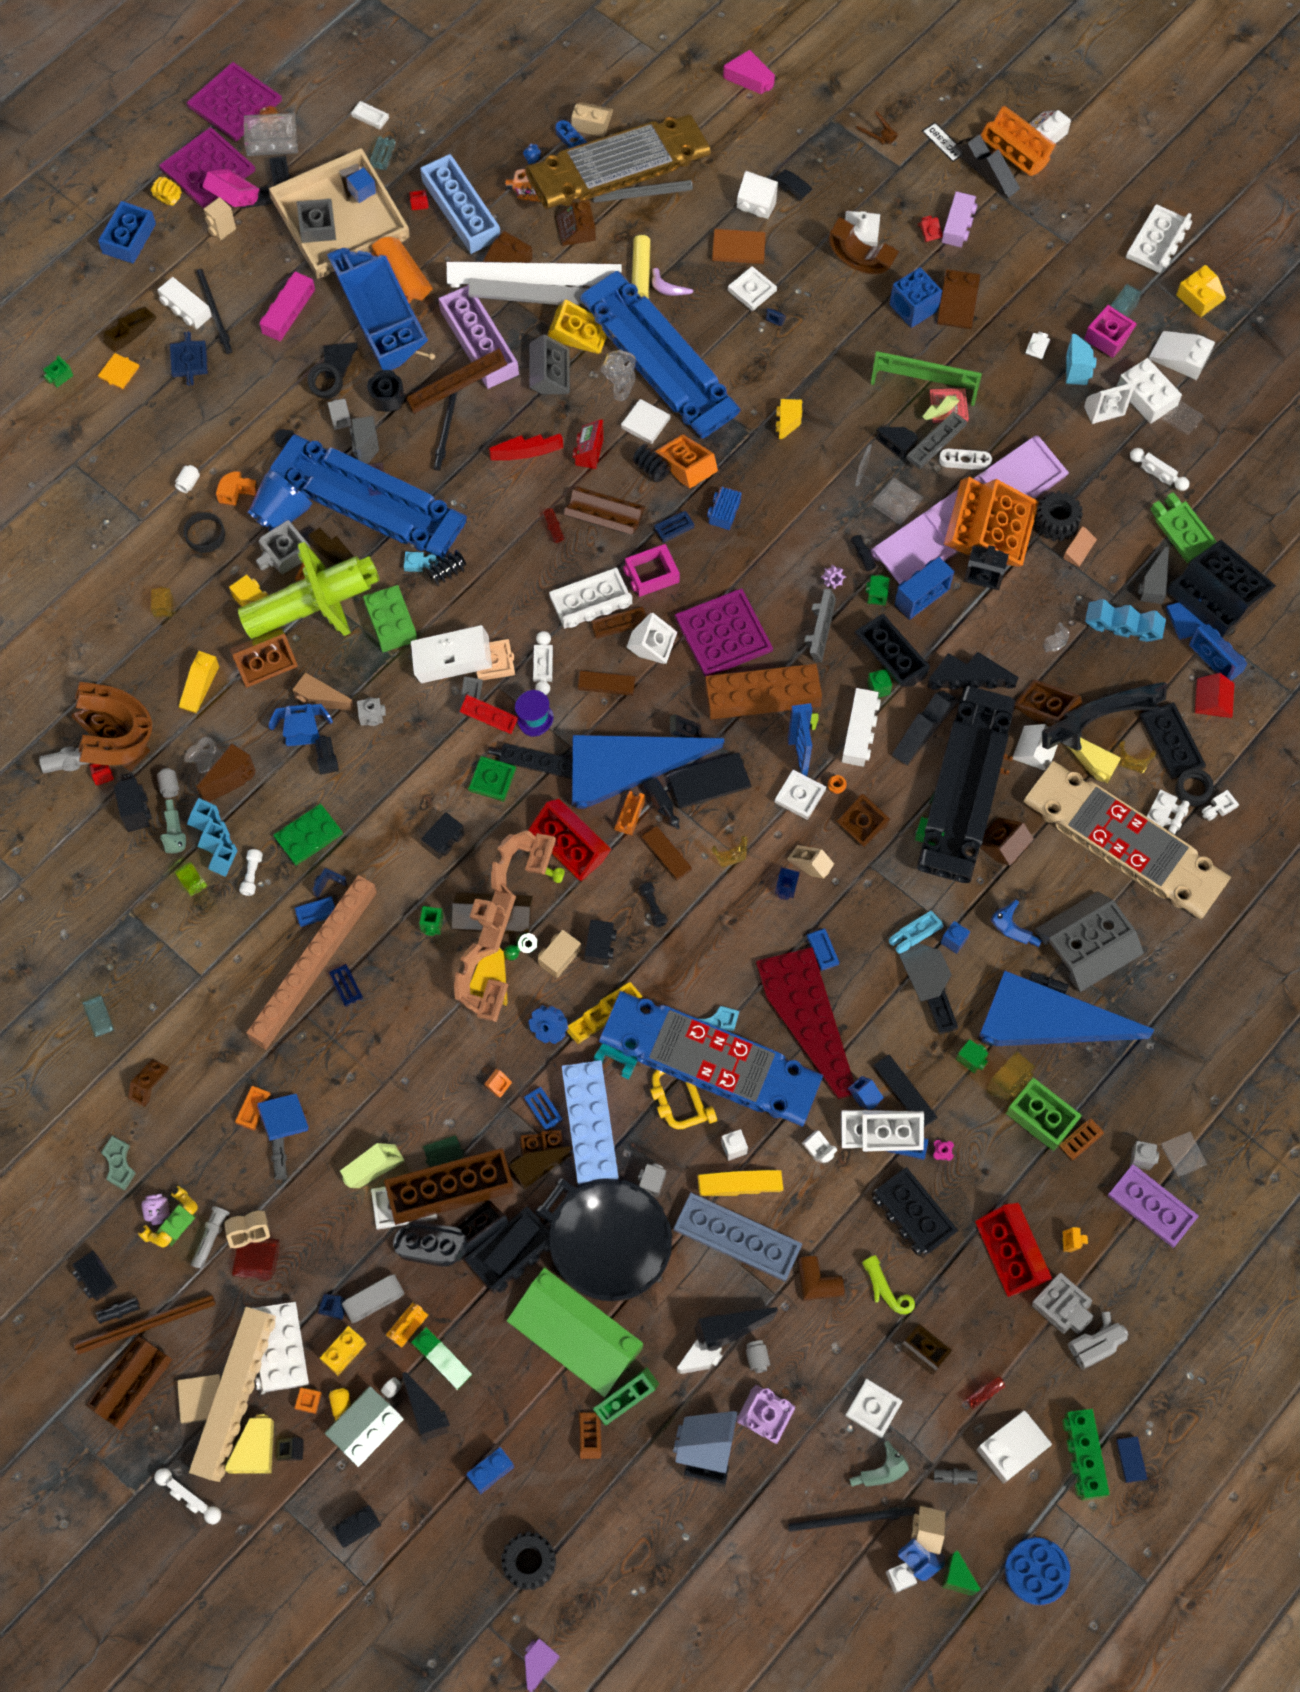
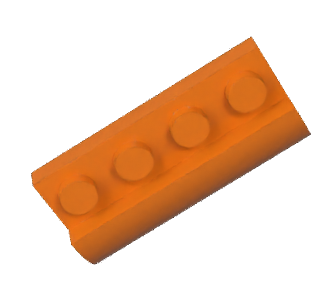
M1002 106L995 120L987 123L981 134L982 139L995 150L999 149L1003 156L1030 176L1037 174L1047 165L1051 159L1049 156L1056 146L1053 141L1006 106Z
M384 237L372 245L374 249L371 252L372 256H387L409 303L413 298L422 301L433 289L399 239Z

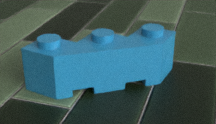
M1099 599L1089 602L1085 622L1096 631L1103 632L1104 629L1114 631V635L1127 638L1130 635L1140 637L1139 640L1148 642L1163 638L1166 619L1157 611L1140 614L1131 605L1114 608L1105 599Z
M198 798L187 824L203 831L197 847L214 854L208 869L226 877L238 850L235 844H232L229 837L230 834L224 821L222 822L219 816L217 806Z

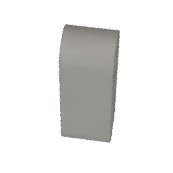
M390 1275L350 1297L342 1303V1306L351 1323H355L399 1299L405 1292L396 1276Z

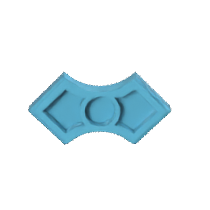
M720 1006L715 1015L699 1020L725 1031H734L739 1011Z

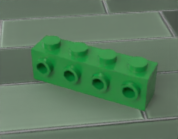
M1093 1409L1067 1412L1062 1422L1064 1431L1068 1432L1069 1437L1067 1449L1069 1453L1072 1452L1073 1461H1071L1072 1473L1076 1474L1078 1482L1075 1483L1076 1494L1080 1496L1081 1501L1106 1498L1110 1495Z

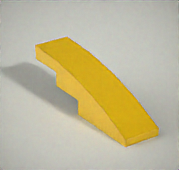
M631 982L601 999L598 1005L586 1011L581 1018L568 1025L567 1032L577 1045L605 1027L620 991L639 999L642 998V995Z
M781 1170L738 1171L698 1175L700 1196H738L739 1194L783 1191Z

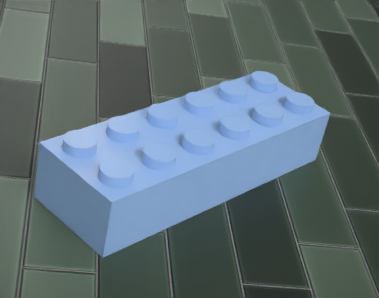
M451 154L421 167L422 182L470 254L493 244L500 235V227Z
M602 1061L562 1066L578 1187L599 1179L618 1180Z

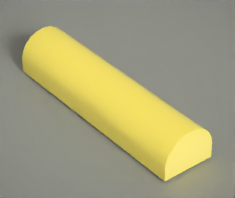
M638 235L633 239L632 284L637 286L638 294L641 297L645 296L649 299L650 238L645 235Z

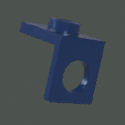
M324 868L322 874L318 875L314 881L312 889L314 896L317 898L320 896L329 879L346 886V878Z

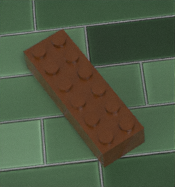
M503 1148L384 1180L395 1225L514 1193Z

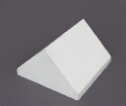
M1046 724L1024 726L1013 759L1046 771L1052 762L1058 746L1056 745L1048 750L1042 747V731L1049 727Z

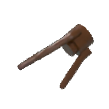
M875 111V114L885 126L880 133L881 137L860 126H856L858 130L879 140L882 144L887 142L890 145L898 137V134L888 125L878 111Z

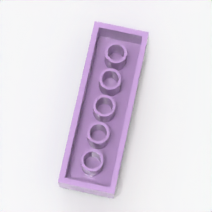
M468 285L439 298L440 311L471 362L498 348L502 350L508 365L482 378L485 386L489 389L519 375L518 362L480 300L475 297H468Z

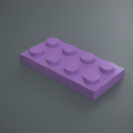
M1134 1164L1108 1194L1109 1198L1172 1248L1176 1246L1198 1218L1195 1212Z

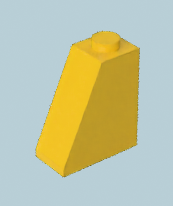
M499 948L498 952L482 958L478 962L470 982V994L483 998L488 980L506 983L504 951ZM507 991L502 1003L505 1006L508 1003Z

